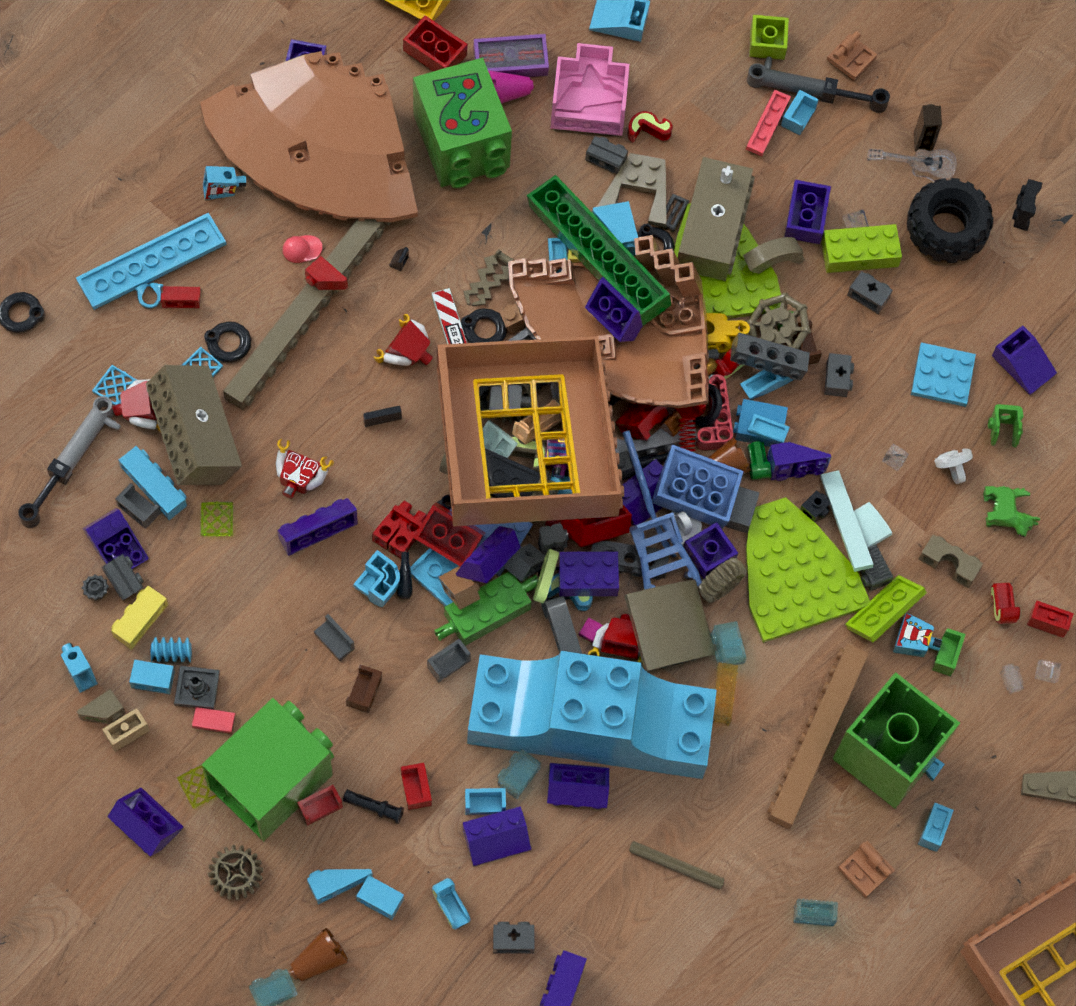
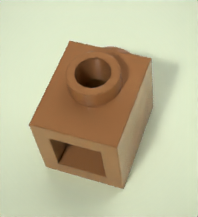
M517 304L507 305L503 310L499 311L511 335L526 328L524 318Z

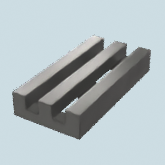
M672 194L666 206V215L674 200L678 201L667 220V227L664 228L666 230L671 229L673 233L687 208V204H689V200ZM682 202L684 204L672 225L670 223Z

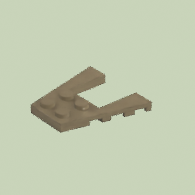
M630 153L597 207L616 204L622 187L655 193L648 224L666 228L665 159Z

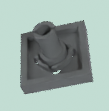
M180 666L174 705L214 710L220 670Z

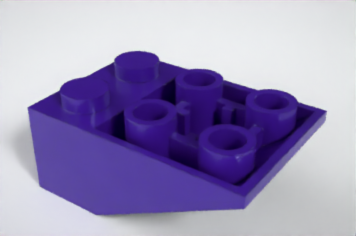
M1023 325L998 344L992 354V357L1029 395L1057 374L1037 339Z
M791 442L770 445L767 455V461L770 462L771 466L770 479L783 481L789 477L802 478L808 474L821 475L827 471L831 460V454Z
M117 508L82 528L105 564L123 554L124 557L128 556L134 565L131 567L133 569L149 559L121 511Z

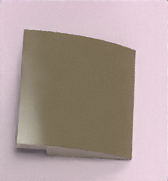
M695 579L649 588L624 596L645 671L658 668L663 669L716 655Z

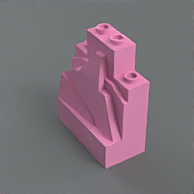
M577 43L576 58L558 57L550 129L622 136L630 64L612 62L613 47Z

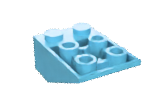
M597 0L589 30L641 42L649 13L650 1Z

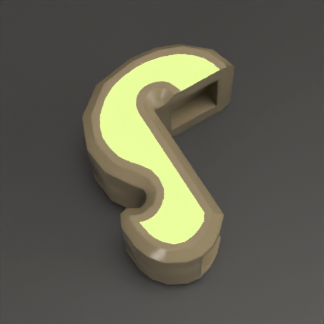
M511 435L518 444L510 456L535 459L533 470L540 473L536 440L533 439L525 445L517 437ZM542 442L544 457H546L547 447L544 444V442Z

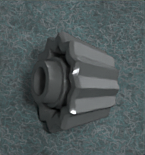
M94 574L92 577L88 576L87 580L83 581L84 585L81 587L84 590L83 595H86L88 599L97 601L107 594L109 585L102 575L97 576Z

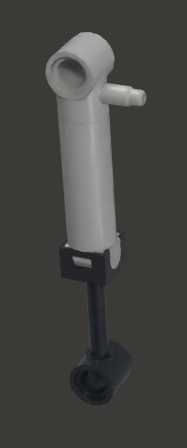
M100 396L94 400L93 408L59 457L57 459L54 458L48 466L47 471L51 478L33 504L26 503L19 508L18 515L25 527L33 528L39 524L40 506L58 481L64 485L67 484L73 475L72 470L104 424L116 430L120 429V424L111 419L114 411L112 402L108 397ZM101 407H108L104 411L99 410ZM29 513L34 514L31 518H25Z

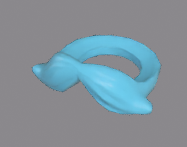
M153 282L141 284L134 288L137 291L139 303L145 308L158 306L161 302V288L163 284ZM151 286L157 293V300L154 304H146L142 299L146 287Z

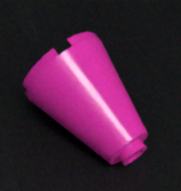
M488 70L501 104L530 95L531 91H533V81L527 76Z

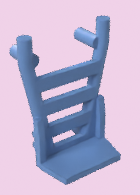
M673 512L629 528L638 556L640 557L644 590L655 587V585L651 584L650 578L684 566L689 570L684 573L686 579H695L697 586L702 583L697 568L681 544L683 540ZM661 525L665 530L663 533L645 539L644 531ZM667 539L671 540L673 546L647 555V546ZM677 552L682 558L649 570L648 562Z

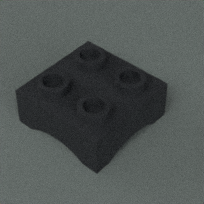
M1028 179L1026 185H1022L1016 200L1017 206L1012 216V219L1015 220L1013 227L1028 230L1030 218L1034 217L1036 212L1035 200L1036 195L1042 188V182Z

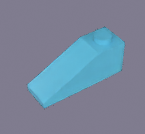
M371 869L317 870L309 875L307 883L319 905L365 882L368 875L373 877Z

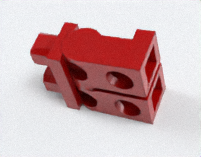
M634 403L615 423L621 433L630 430L632 438L647 441L651 436L649 433L651 428L669 415L666 410L668 407Z
M405 500L399 506L395 505L372 533L373 542L385 550L389 547V552L400 559L401 552H408L416 541L413 537L427 516L426 513L420 510L415 516L411 515L412 505Z

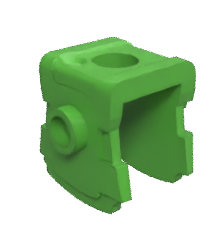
M1002 404L995 405L993 414L988 419V429H991V446H995L999 436L1000 423L1012 424V446L1017 447L1023 434V423L1021 421L1024 415L1022 407Z

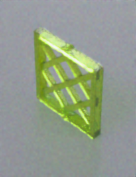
M201 502V536H233V502ZM214 505L215 507L210 511L206 506ZM228 505V507L225 510L221 509L219 506ZM231 508L229 516L226 512ZM216 509L222 512L218 517L213 514ZM210 515L214 518L211 523L206 520ZM223 515L228 518L224 523L220 520ZM216 521L221 524L218 529L212 526ZM205 522L208 526L203 530ZM224 527L228 532L220 533L219 531ZM209 528L215 531L214 533H206Z
M202 765L190 769V771L177 777L193 809L217 797L216 794L208 797L210 789L208 786L201 785L205 778L204 772L202 775L195 773L196 770L202 768ZM191 774L190 781L184 780L183 777ZM194 775L201 777L199 784L192 782ZM182 782L188 784L187 789H185ZM191 785L198 786L196 793L189 791ZM200 787L207 789L205 796L198 794ZM188 794L195 796L193 802ZM197 797L204 798L200 803H195Z

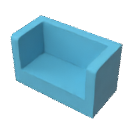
M799 90L783 116L781 126L801 135L817 108L818 99Z
M134 660L129 681L130 686L134 689L170 694L175 675L174 666Z
M506 788L465 789V815L495 814L506 811Z
M934 803L930 809L918 845L937 852L941 847L954 810Z
M368 875L356 898L358 902L393 920L404 901V894Z

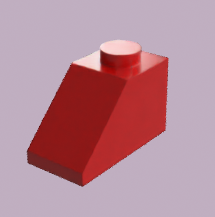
M322 256L318 257L305 269L306 282L312 287L315 286L318 290H346L348 288L347 278Z

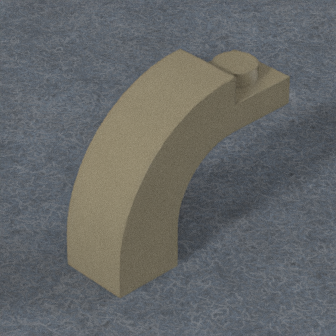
M783 237L768 241L743 255L750 271L757 274L779 262L791 261L800 264L805 261L802 255L803 250L793 237Z

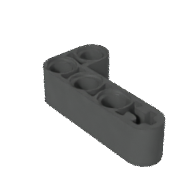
M560 596L541 603L544 616L549 620L559 654L561 651L582 654L564 597Z

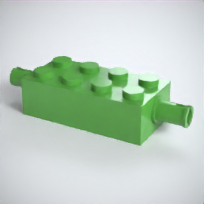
M507 572L480 587V591H478L480 599L461 610L453 602L445 606L444 616L449 623L434 630L436 637L438 636V640L441 641L455 633L466 646L530 611L532 602L527 593L536 588L538 577L534 575L521 583L513 574Z

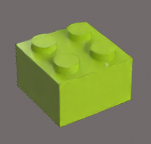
M753 15L749 57H771L772 59L785 60L789 18Z

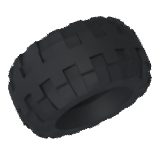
M942 178L935 180L934 183H928L916 193L908 211L907 231H909L910 239L915 246L920 248L919 251L922 254L932 256L935 261L941 262V260H946L947 263H957L958 260H968L975 253H979L990 236L994 219L992 217L991 204L985 199V194L980 189L976 190L974 184L968 181L964 183L959 178H951V180ZM941 213L955 215L962 221L965 229L956 233L946 232L936 225L933 217Z

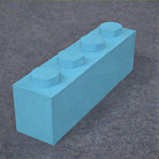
M135 446L118 459L120 467L155 505L160 506L161 512L170 520L187 507V497L181 489L177 490L173 486L174 482L169 476L165 477L161 473L162 469L157 463L153 464L149 460L150 457L144 449L140 450Z

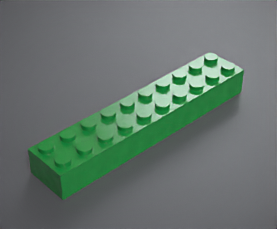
M554 175L527 195L529 207L599 281L601 277H604L640 312L643 326L671 306L669 292L557 175Z

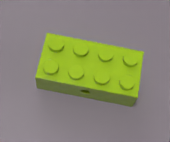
M896 224L824 230L821 245L826 273L899 267L902 253Z

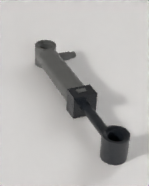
M771 57L766 58L764 66L755 63L750 66L748 71L747 83L753 88L765 86L798 93L801 90L811 96L821 98V102L831 104L834 102L835 95L870 102L871 110L876 113L884 112L890 99L889 92L883 88L876 89L872 95L838 89V79L826 77L825 80L771 70Z

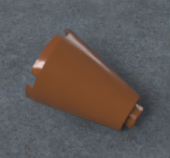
M734 437L708 457L744 471L743 474L751 471Z
M324 928L290 964L292 968L289 971L295 980L299 978L300 981H304L348 963V958L339 942L332 938L334 935L328 928Z

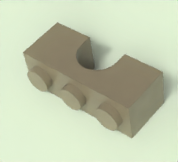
M935 535L931 536L919 557V560L934 569L941 561L948 560L952 562L956 568L952 579L967 588L970 587L983 565L977 557L969 556L960 547L952 546L944 538Z

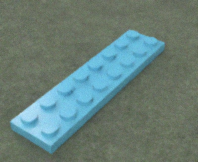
M206 213L76 277V280L93 310L133 291L134 288L141 284H148L225 246L226 241L210 214Z

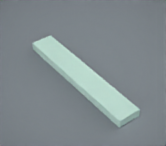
M839 470L821 474L820 479L831 502L830 506L854 572L873 568L871 556Z

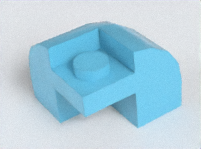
M377 550L365 564V571L356 580L353 587L367 596L370 602L383 607L400 585L398 566Z

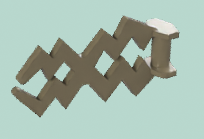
M499 249L495 255L485 257L484 260L487 268L477 269L481 281L469 283L472 290L463 291L467 305H470L469 295L479 294L478 289H483L485 294L477 295L479 301L473 302L472 306L486 305L485 299H491L489 289L501 286L500 280L509 281L508 262L514 261V259L502 253ZM500 259L506 263L507 266H501L503 274L493 275L495 282H488L486 275L495 274L493 265H498L497 260Z

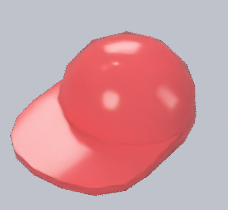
M312 235L292 236L283 245L284 257L293 263L312 261L318 258L322 252V242Z

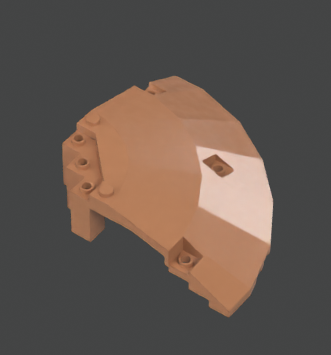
M322 51L301 55L251 74L252 83L240 86L232 84L200 102L205 127L211 137L217 142L227 161L235 168H239L243 175L251 178L253 183L260 189H266L272 192L274 196L294 203L297 208L307 211L312 209L319 211L321 215L326 213L333 215V218L347 221V218L359 219V221L376 219V222H395L418 217L410 174L405 162L404 147L384 74L365 77L362 63L343 66L340 52L322 55Z
M653 235L634 238L636 253L634 257L669 292L671 306L645 324L634 341L619 342L585 308L599 280L582 262L572 263L570 259L566 260V258L547 261L546 258L527 261L525 258L508 262L511 291L524 318L526 327L536 339L598 336L599 344H603V347H605L601 357L605 359V370L603 371L608 377L606 390H609L611 395L631 403L673 408L708 404L709 376L707 363H709L706 305L703 297L702 280L693 262L680 264L673 249L660 251ZM695 366H701L699 369H695Z

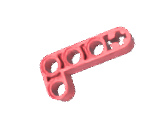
M719 374L713 375L709 379V383L717 385L723 405L718 418L724 419L725 422L716 420L712 427H704L698 431L696 446L701 450H717L733 437L726 380ZM708 395L709 407H710V411H711V408H712V399H711L710 395ZM724 435L728 439L723 440L719 436ZM701 437H707L709 441H703Z

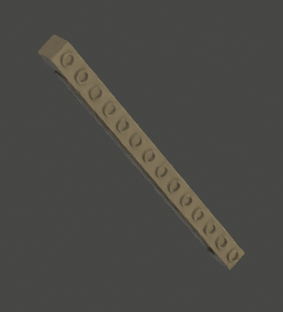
M357 219L326 260L348 279L355 265L358 266L361 263L362 256L372 249L373 242L376 238L379 239L382 236L384 228L392 222H376V219L359 221ZM307 283L223 390L224 398L242 410L246 406H250L255 394L264 388L265 381L275 374L279 363L282 364L286 360L289 350L296 347L300 336L307 333L310 323L317 320L321 309L328 306L331 296L334 293H338L339 290H318L315 286L312 287Z

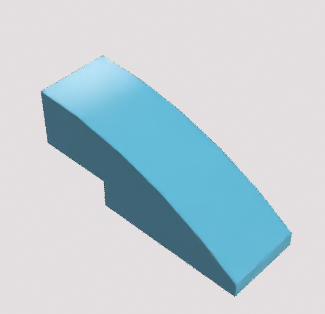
M762 370L740 383V385L751 400L770 393L793 381V379Z

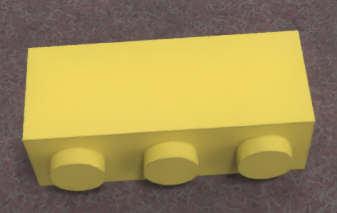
M147 586L145 590L142 589L137 594L136 601L126 607L120 620L117 619L113 623L111 630L113 637L132 650L168 606L167 598L150 586Z

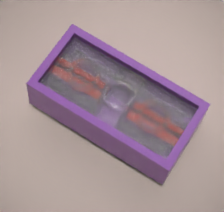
M545 34L474 39V60L483 58L488 70L527 77L548 76L549 63Z

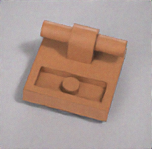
M857 31L853 35L849 34L827 56L828 62L854 81L877 57L875 52L858 40L861 35Z
M868 841L862 843L859 849L838 867L839 871L865 898L895 872V869Z

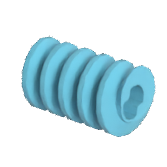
M154 637L151 643V662H153L155 656L157 662H161L162 657H164L165 662H169L170 657H172L173 662H177L178 657H180L181 662H185L186 657L191 662L192 645L189 638L186 637L185 642L182 643L181 638L178 637L177 642L174 643L173 637H170L169 642L166 643L165 637H162L161 642L158 643L157 637Z

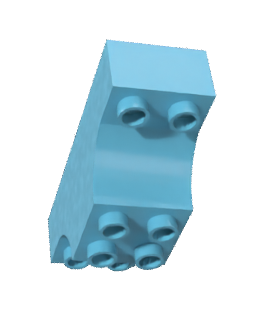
M561 651L559 655L553 658L534 661H521L480 654L469 719L467 744L703 779L708 764L717 690L662 680L645 671L640 662Z

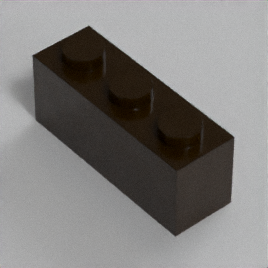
M933 104L922 106L914 130L915 152H933L942 127L941 106Z

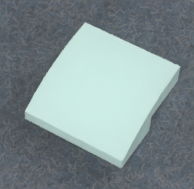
M490 420L482 428L485 448L508 458L518 443Z
M870 502L854 510L867 548L892 535L891 529Z

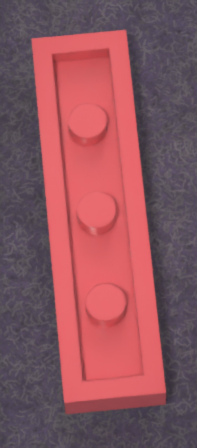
M774 90L746 146V150L763 156L791 96Z

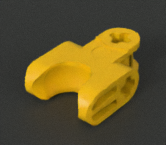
M706 313L707 332L709 333L708 350L717 349L718 353L727 352L731 349L733 340L738 333L748 335L750 331V326L745 321H728L725 314Z

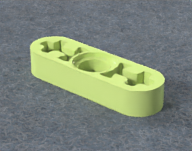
M549 549L546 553L535 589L534 601L544 603L547 598L559 557L558 551Z

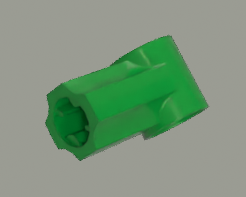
M756 441L748 444L751 480L771 478L770 462L767 461L764 443Z

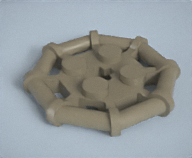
M782 293V295L765 300L761 299L750 319L746 321L750 326L749 335L757 337L755 327H760V339L799 349L807 335L811 333L807 315L808 307L806 304H802L790 297L788 293ZM781 303L780 308L773 310L769 308L771 305ZM787 304L794 307L796 311L793 313L788 311ZM765 309L767 313L762 316L761 322H757L758 318ZM799 316L802 327H798L797 317ZM778 323L783 324L779 332L775 329ZM798 332H800L794 343H792V337L794 336V334L796 335Z

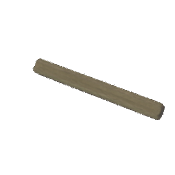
M633 841L629 851L633 854L717 889H721L725 879L638 842Z

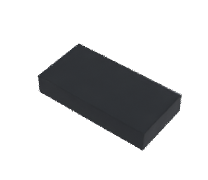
M400 406L363 414L365 427L402 419Z

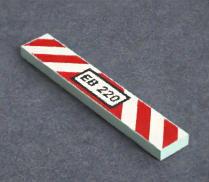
M450 288L433 292L432 298L447 344L467 343Z

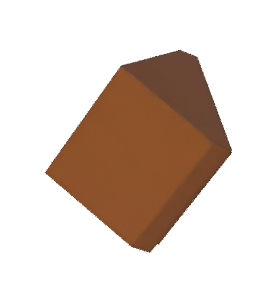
M675 410L660 428L674 437L679 432L678 430L682 428L679 425L685 423L678 422V419H682V417Z

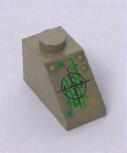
M111 689L79 709L77 713L83 721L110 724L123 717L125 710Z

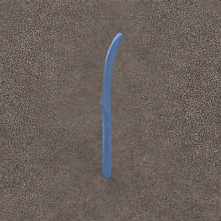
M630 430L622 434L637 475L646 508L651 518L655 519L657 516ZM661 526L655 527L657 534L663 533ZM667 540L661 541L664 548L670 547ZM675 553L670 555L673 558L677 557Z

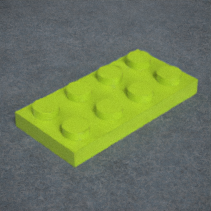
M898 575L845 625L848 630L874 642L927 592L924 587Z

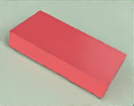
M196 707L192 728L232 734L235 713Z

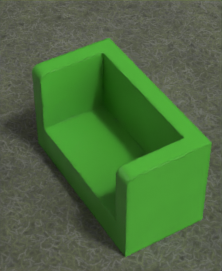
M949 628L946 629L942 636L941 647L937 653L933 671L948 676L952 675L956 668L966 634Z

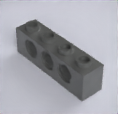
M738 333L732 343L730 361L801 381L808 371L810 353Z
M604 540L592 544L591 552H618L619 574L624 572L631 573V575L636 577L642 576L640 557L635 545ZM646 547L647 555L662 550ZM669 555L651 561L653 565L649 566V570L668 564ZM631 558L634 562L627 563L624 559ZM666 573L655 576L652 579H665Z

